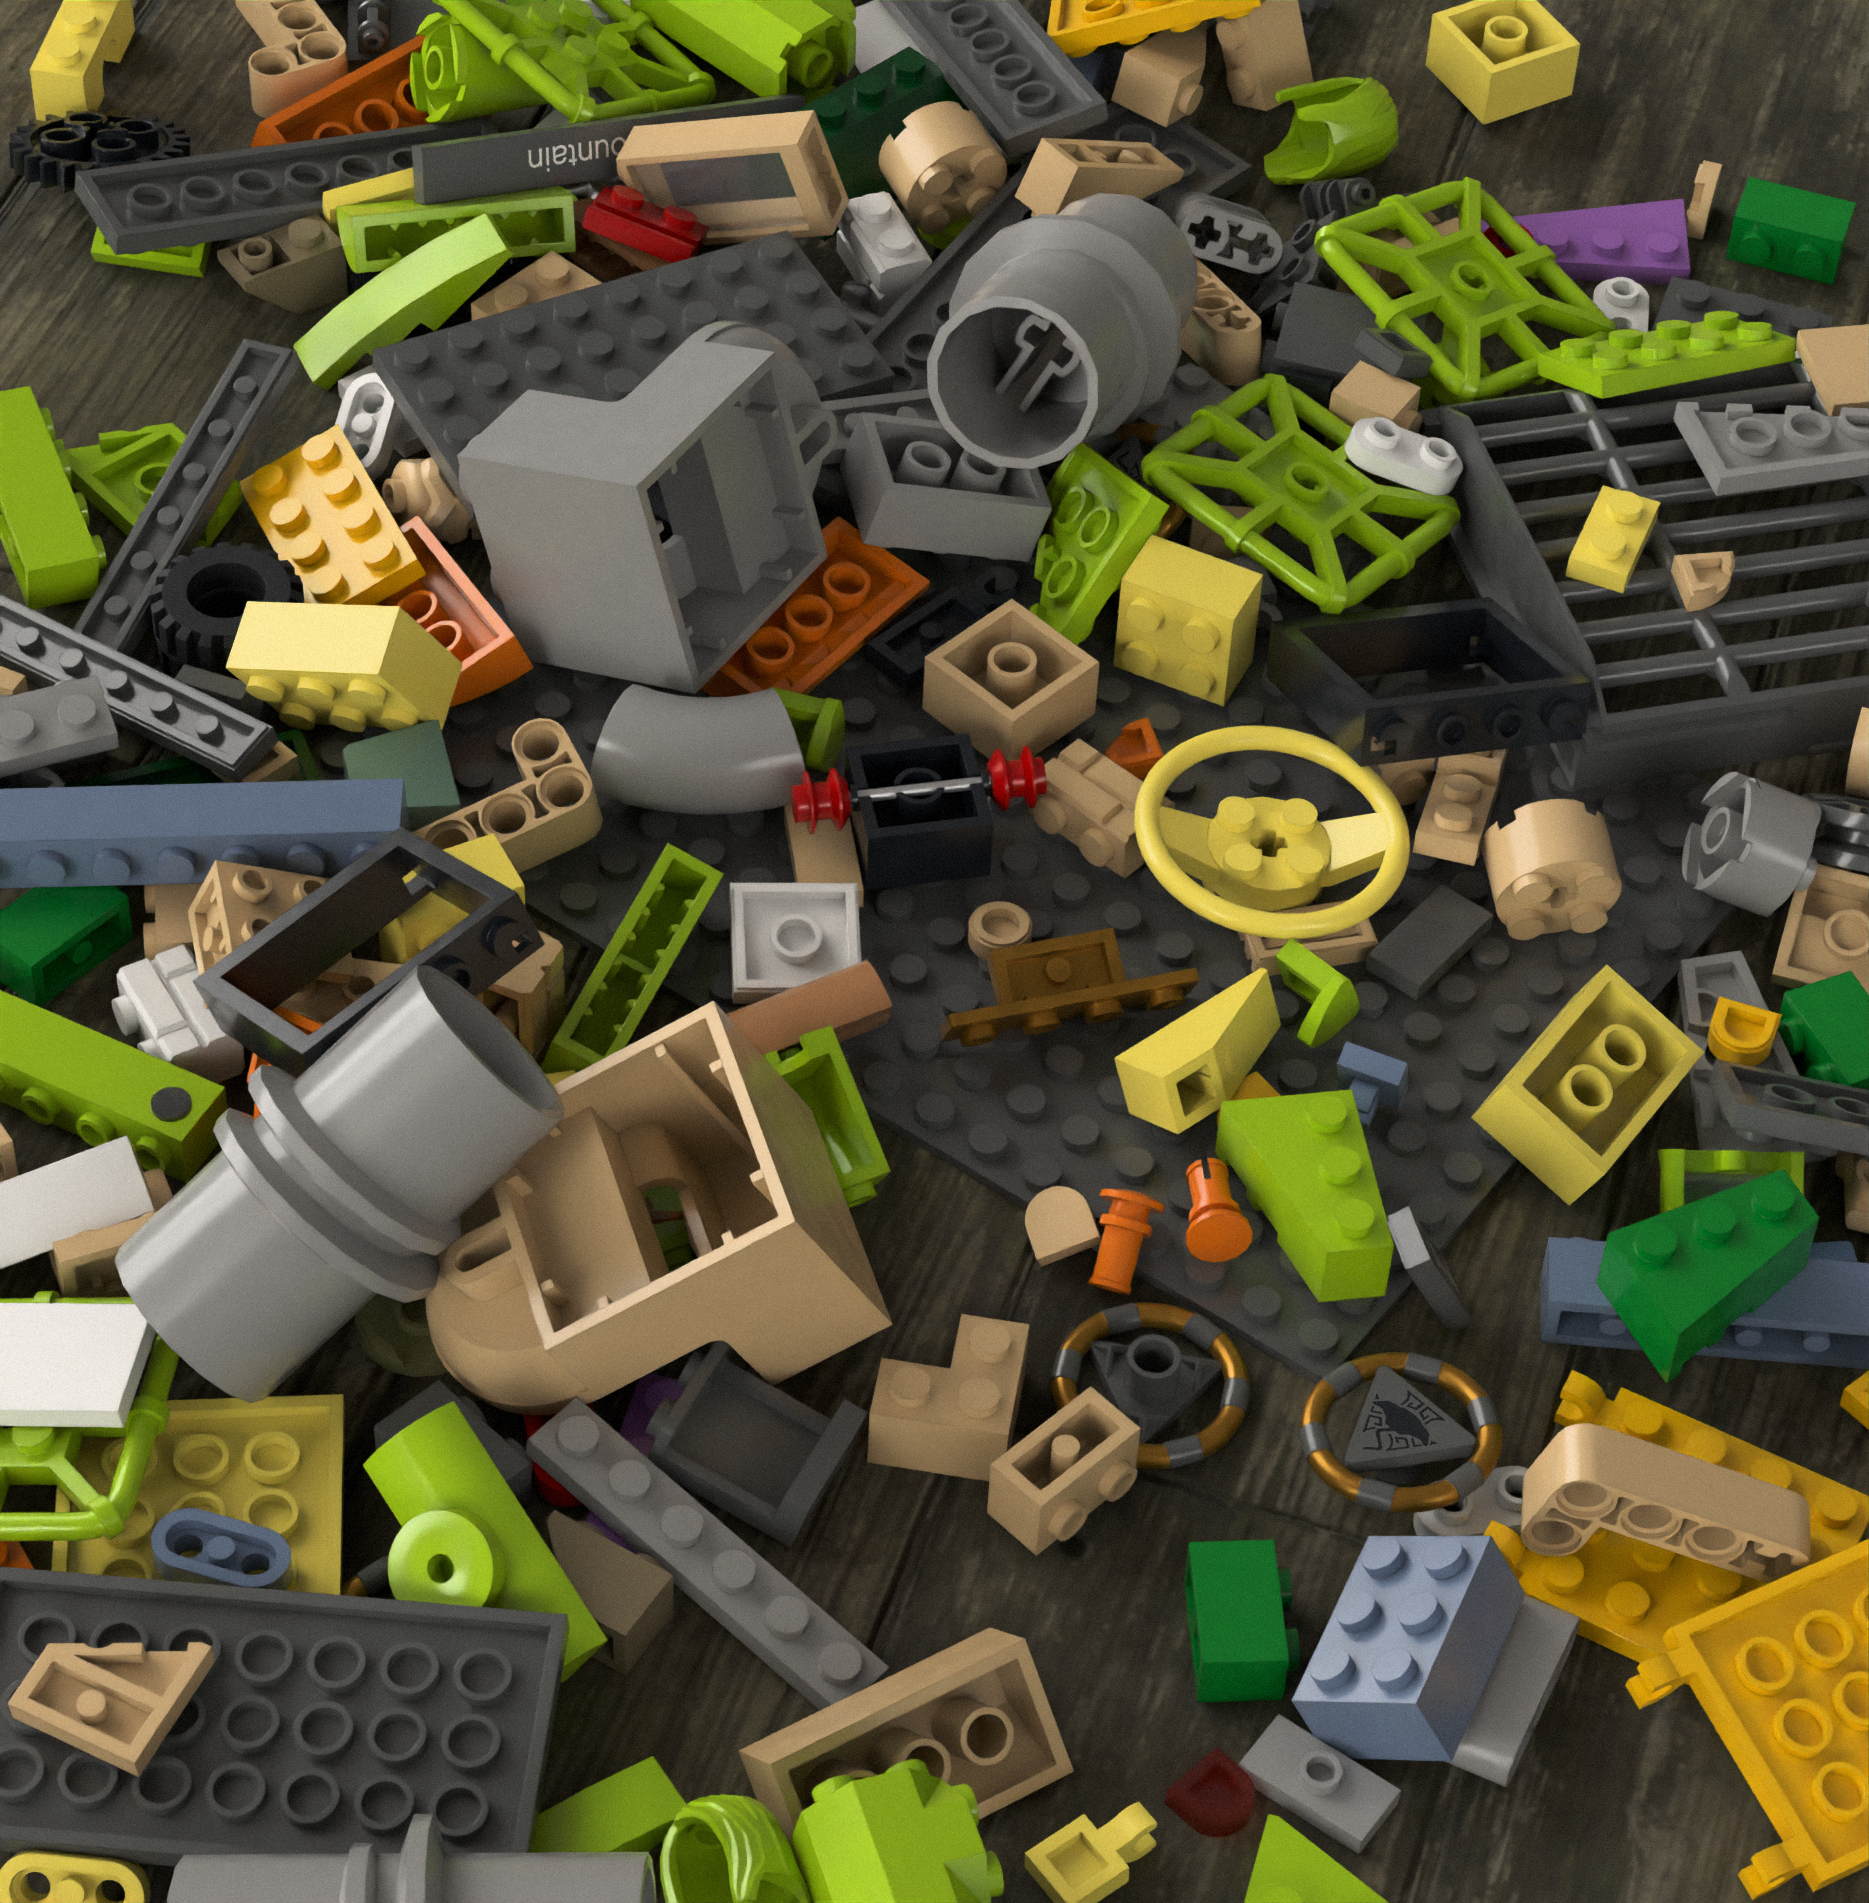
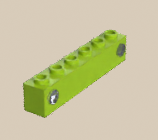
M0 990V1102L25 1112L38 1123L45 1125L53 1124L76 1134L93 1147L127 1135L144 1169L148 1171L161 1169L164 1174L188 1183L219 1144L213 1128L216 1120L228 1109L225 1087Z

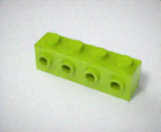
M26 386L0 391V539L26 606L35 610L92 598L99 586V571L107 569V558L101 537L99 535L91 536L87 528L89 527V512L83 493H73L70 486L72 484V472L67 453L64 449L56 451L53 444L55 441V430L50 411L47 407H38L31 387Z

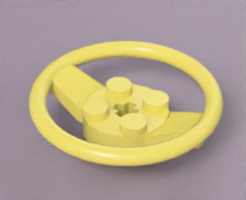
M1262 725L1235 726L1195 736L1179 744L1157 761L1142 783L1135 804L1134 827L1141 856L1159 883L1174 898L1196 914L1215 924L1249 935L1275 939H1305L1336 933L1355 926L1379 911L1391 899L1403 880L1409 862L1410 837L1406 817L1395 795L1382 778L1371 767H1360L1338 745L1312 734L1293 729ZM1262 750L1298 756L1332 770L1361 792L1376 813L1319 822L1317 820V809L1312 803L1304 799L1280 800L1263 796L1245 799L1232 796L1223 799L1219 803L1216 816L1210 819L1161 806V803L1173 781L1194 764L1224 753ZM1380 867L1375 878L1363 891L1342 904L1314 912L1273 913V911L1305 907L1311 904L1314 899L1317 902L1321 897L1323 887L1333 886ZM1186 873L1202 880L1204 888L1200 886L1198 883H1196L1193 879H1191Z

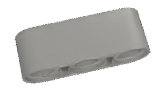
M1524 1596L1453 1761L1447 1763L1501 1786L1507 1787L1570 1654L1580 1626L1581 1617L1530 1596Z

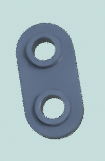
M183 1508L170 1512L161 1518L151 1534V1547L155 1567L164 1578L170 1581L286 1590L292 1579L291 1552L287 1541L279 1533L265 1527L197 1508ZM190 1550L200 1552L192 1558L180 1556L182 1553ZM257 1569L266 1571L259 1575H247L250 1571Z

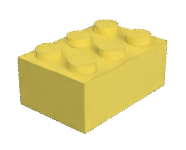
M247 601L225 668L246 685V691L250 695L266 701L280 713L279 719L287 725L304 730L313 729L315 724L335 725L343 730L363 732L365 727H384L390 731H396L432 720H439L440 728L443 730L463 663L400 606Z
M1606 964L1570 999L1471 1118L1570 1206L1607 1173L1702 1056L1704 1051Z

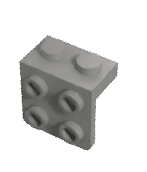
M97 675L78 680H63L53 686L17 695L0 696V778L41 767H46L54 772L99 761L108 755L109 750L119 748L118 733Z

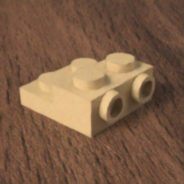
M1817 861L1816 874L1810 886L1803 892L1794 890L1770 983L1796 989L1852 971L1869 995V877L1852 873L1851 869Z

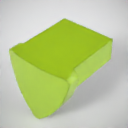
M770 687L780 696L788 712L802 757L805 760V767L821 772H829L830 768H833L838 761L844 745L845 716L842 701L830 697L822 699Z
M1290 938L1275 954L1284 984L1312 1004L1298 1031L1297 1038L1311 1049L1318 1047L1335 1036L1359 1012L1360 1004L1355 988L1350 979L1328 965L1294 938Z

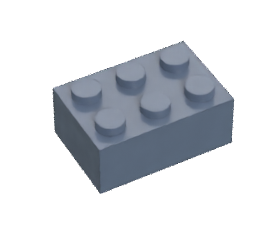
M1368 1536L1291 1700L1315 1737L1347 1757L1354 1759L1453 1761L1525 1596L1523 1588L1492 1536Z

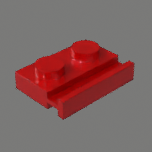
M616 185L613 188L605 186L593 200L592 205L589 204L581 225L582 228L671 263L695 257L703 247L710 227L697 222V216L684 208L667 206L664 209L644 201L645 196L641 192L621 185Z

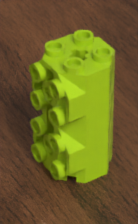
M630 0V7L635 12L643 11L654 21V27L760 97L796 93L804 95V103L807 105L837 88L833 85V82L838 73L841 71L848 76L855 64L856 26L853 21L856 19L857 13L852 0Z
M910 1759L895 1764L886 1770L884 1774L855 1780L850 1775H841L827 1779L817 1785L812 1790L815 1804L801 1811L791 1838L813 1903H991V1898L1001 1896L1004 1892L1003 1872L1000 1862L993 1851H985L977 1829L979 1811L972 1788L966 1783L950 1786L943 1779L930 1775L926 1763L919 1759Z

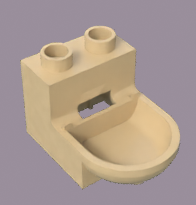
M715 1001L700 1007L553 1085L564 1106V1119L461 1215V1236L449 1248L436 1255L440 1265L437 1285L425 1297L426 1316L431 1339L439 1358L450 1374L474 1396L488 1405L503 1411L524 1415H550L558 1413L576 1397L587 1405L712 1341H725L770 1385L774 1386L893 1325L812 1110ZM658 1186H670L678 1193L689 1242L697 1256V1259L672 1272H669L642 1195L646 1191Z

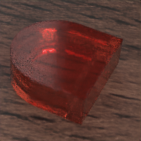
M1216 1747L1166 1790L1164 1804L1197 1832L1211 1837H1226L1239 1832L1249 1822L1253 1810L1255 1790L1248 1774Z

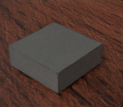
M1361 329L1352 346L1394 377L1424 378L1433 362L1430 359V355L1393 329Z

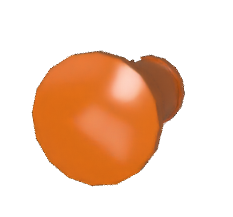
M1207 1158L1211 1178L1205 1179L1200 1159L1192 1163L1186 1170V1182L1190 1189L1193 1207L1189 1212V1227L1186 1230L1185 1241L1190 1253L1199 1260L1225 1262L1238 1257L1247 1250L1252 1242L1253 1231L1248 1219L1242 1215L1239 1204L1232 1199L1228 1180L1229 1171L1226 1164L1216 1158Z
M1117 1188L1101 1189L1100 1198L1111 1202L1109 1213H1103L1100 1217L1099 1225L1105 1228L1093 1275L1090 1277L1088 1284L1110 1292L1129 1295L1143 1238H1151L1153 1227L1147 1224L1150 1213L1164 1214L1166 1207L1159 1201L1137 1191Z

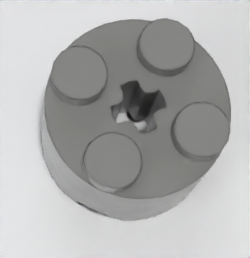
M1730 772L1721 777L1710 788L1701 804L1711 807L1703 824L1699 825L1691 822L1687 832L1682 854L1683 876L1686 882L1696 885L1694 889L1699 890L1703 894L1754 914L1769 917L1788 899L1794 890L1799 892L1805 891L1814 879L1817 870V859L1811 856L1816 828L1821 818V807L1819 804L1752 776Z

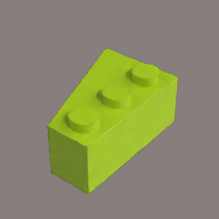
M1352 1089L1221 1101L1215 1153L1226 1166H1232L1246 1186L1245 1196L1255 1211L1261 1209L1278 1233L1277 1243L1318 1302L1385 1296L1394 1244L1387 1224L1386 1214Z

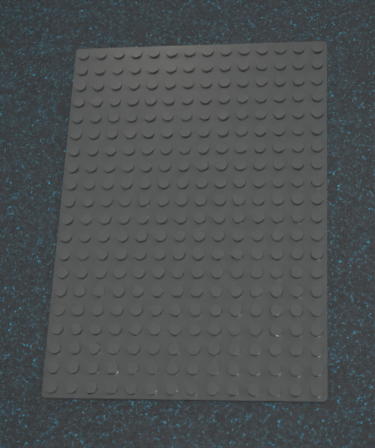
M1067 455L1062 460L1038 467L1045 488ZM814 501L821 530L838 516L859 530L855 516L851 518ZM1186 516L1181 525L1167 540L1188 547L1191 519ZM1038 542L1029 562L1006 559L992 560L986 557L951 553L937 554L931 551L896 547L884 548L928 579L930 585L924 594L872 639L952 586H955L964 594H968L973 590L975 579L987 572H992L996 575L995 593L993 595H1002L1011 588H1014L1018 591L1017 602L1027 610L1036 603L1040 604L1042 582L1034 578ZM1269 576L1278 592L1276 608L1281 612L1283 620L1332 615L1321 612L1319 605L1304 598L1284 582ZM1119 588L1111 594L1095 618L1094 626L1089 636L1077 645L1100 662L1095 714L1034 757H1042L1044 764H1046L1053 757L1057 759L1060 752L1078 738L1105 756L1107 748L1122 734V728L1131 722L1147 717L1164 755L1179 744L1195 736L1235 726L1262 725L1282 727L1312 734L1334 744L1336 743L1266 677L1270 634L1264 628L1257 627L1253 661L1224 707L1113 666L1120 599ZM493 597L488 603L511 630L504 606ZM1360 602L1343 609L1341 613L1375 609ZM867 643L807 694L817 698L826 699L830 697L842 701L845 716L844 745L841 755L833 768L843 777L845 774V747L957 735L922 709L924 682L909 692L866 660ZM530 661L534 668L516 680L479 698L449 707L441 732L461 809L523 781L511 743L517 729L527 721L546 718L558 722L565 729L590 775L594 751L602 728L616 701L623 691L632 684L680 696L702 698L712 696L701 689L694 694ZM1479 663L1352 678L1375 700L1508 684L1496 672ZM365 727L363 732H351L339 728L311 752L321 780H345L342 750L348 744L392 731L384 727ZM1378 739L1374 740L1375 744L1380 743ZM1549 744L1509 748L1488 828L1498 821L1499 829L1501 830L1516 820L1514 810L1533 802L1549 799H1574L1583 802L1588 813L1596 816L1598 810L1605 818L1622 884L1621 894L1616 903L1606 912L1608 921L1602 928L1590 933H1577L1569 929L1563 932L1540 934L1529 940H1517L1509 936L1507 926L1498 918L1482 850L1480 857L1476 859L1475 866L1412 852L1416 830L1436 774L1439 757H1436L1430 787L1414 803L1400 805L1406 817L1410 837V855L1406 873L1391 899L1379 911L1370 916L1369 921L1377 941L1380 943L1437 887L1444 884L1492 913L1491 929L1417 1001L1366 970V961L1331 966L1351 980L1358 996L1360 1010L1335 1036L1312 1049L1297 1038L1298 1031L1312 1004L1286 986L1281 974L1269 976L1281 1026L1247 1076L1257 1071L1281 1096L1343 1090L1338 1088L1337 1062L1346 1041L1407 1062L1409 1088L1400 1109L1379 1102L1370 1126H1361L1387 1221H1389V1215L1409 1206L1440 1253H1442L1520 1162L1471 1118L1472 1115L1570 999L1607 964L1654 1006L1677 979L1681 960L1695 958L1738 908L1694 889L1696 885L1686 882L1682 873V854L1687 832L1691 822L1699 825L1703 824L1711 807L1701 804L1712 785L1689 773L1572 790ZM973 747L978 769L985 770L989 758ZM1236 751L1204 759L1180 774L1164 795L1175 803V810L1210 819L1216 816L1219 803L1223 799L1232 796L1245 799L1262 796L1280 800L1304 799L1312 803L1317 809V820L1319 822L1376 813L1361 792L1332 770L1298 756L1274 751ZM550 757L542 758L539 761L546 760ZM805 767L814 783L826 781L829 772H821ZM596 795L603 821L601 829L595 837L578 847L518 874L525 885V906L530 914L602 956L667 843L724 873L658 990L693 1011L715 1001L725 1014L750 1005L733 1004L729 919L730 883H795L784 824V806L737 814L697 815L662 812L627 805ZM990 795L986 797L994 824L990 876L866 890L860 868L864 889L863 907H859L861 961L867 960L873 966L893 1005L888 1024L839 1042L868 1116L1027 1210L1031 1200L1047 1188L1065 1186L1078 1191L1091 1207L1101 1236H1103L1105 1227L1099 1225L1100 1217L1103 1213L1108 1214L1111 1202L1100 1198L1101 1189L1133 1190L1159 1201L1166 1207L1164 1214L1150 1213L1147 1224L1153 1227L1151 1238H1143L1134 1275L1315 1383H1318L1321 1378L1343 1363L1349 1362L1415 1285V1282L1404 1267L1393 1237L1394 1249L1385 1296L1318 1302L1277 1243V1231L1261 1209L1255 1211L1245 1196L1246 1186L1232 1166L1228 1165V1180L1232 1199L1239 1204L1242 1215L1248 1219L1252 1227V1242L1245 1252L1234 1259L1225 1262L1199 1260L1190 1253L1185 1241L1186 1230L1189 1227V1212L1193 1207L1190 1189L1186 1182V1170L1192 1163L1201 1159L1204 1178H1211L1207 1158L1219 1159L1215 1153L1218 1130L1217 1110L1180 1134L1173 1133L1131 1115L1128 1111L1114 1058L1252 973V959H1247L1244 951L1245 940L1240 941L1237 931L1215 924L1184 906L1159 883L1146 862L1126 879L1105 865L1098 867L1091 864L1082 855L1079 847L1058 832L1056 834H1049L1042 830L1035 822L1032 814L1029 813V807L1023 797L1011 798L1006 812H1002L991 800ZM575 802L566 804L563 807L572 806L575 804ZM519 829L511 830V831L507 832L506 834H510V833L516 832V831L519 830ZM1380 867L1333 886L1323 887L1318 901L1316 902L1314 899L1307 906L1353 898L1372 882ZM1186 873L1191 879H1193L1196 883H1198L1200 886L1204 888L1202 880ZM1005 901L1023 908L1032 920L1031 943L1113 927L1126 981L1190 968H1197L1200 980L1192 991L1184 996L1185 1003L1167 1010L1150 1012L1147 1010L1146 1004L1125 1007L1123 1008V1015L1099 1023H1086L1084 1015L1062 1019L1061 1027L1037 1035H1024L1022 1027L998 1032L999 1038L997 1040L974 1047H962L960 1039L942 1042L939 1028L948 1015L997 1005L987 961L975 955L968 944L970 916L979 906L989 902ZM1100 1245L1094 1246L1090 1249L1098 1253Z

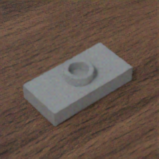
M1280 1714L1276 1716L1239 1762L1236 1776L1357 1854H1360L1398 1805L1401 1790Z

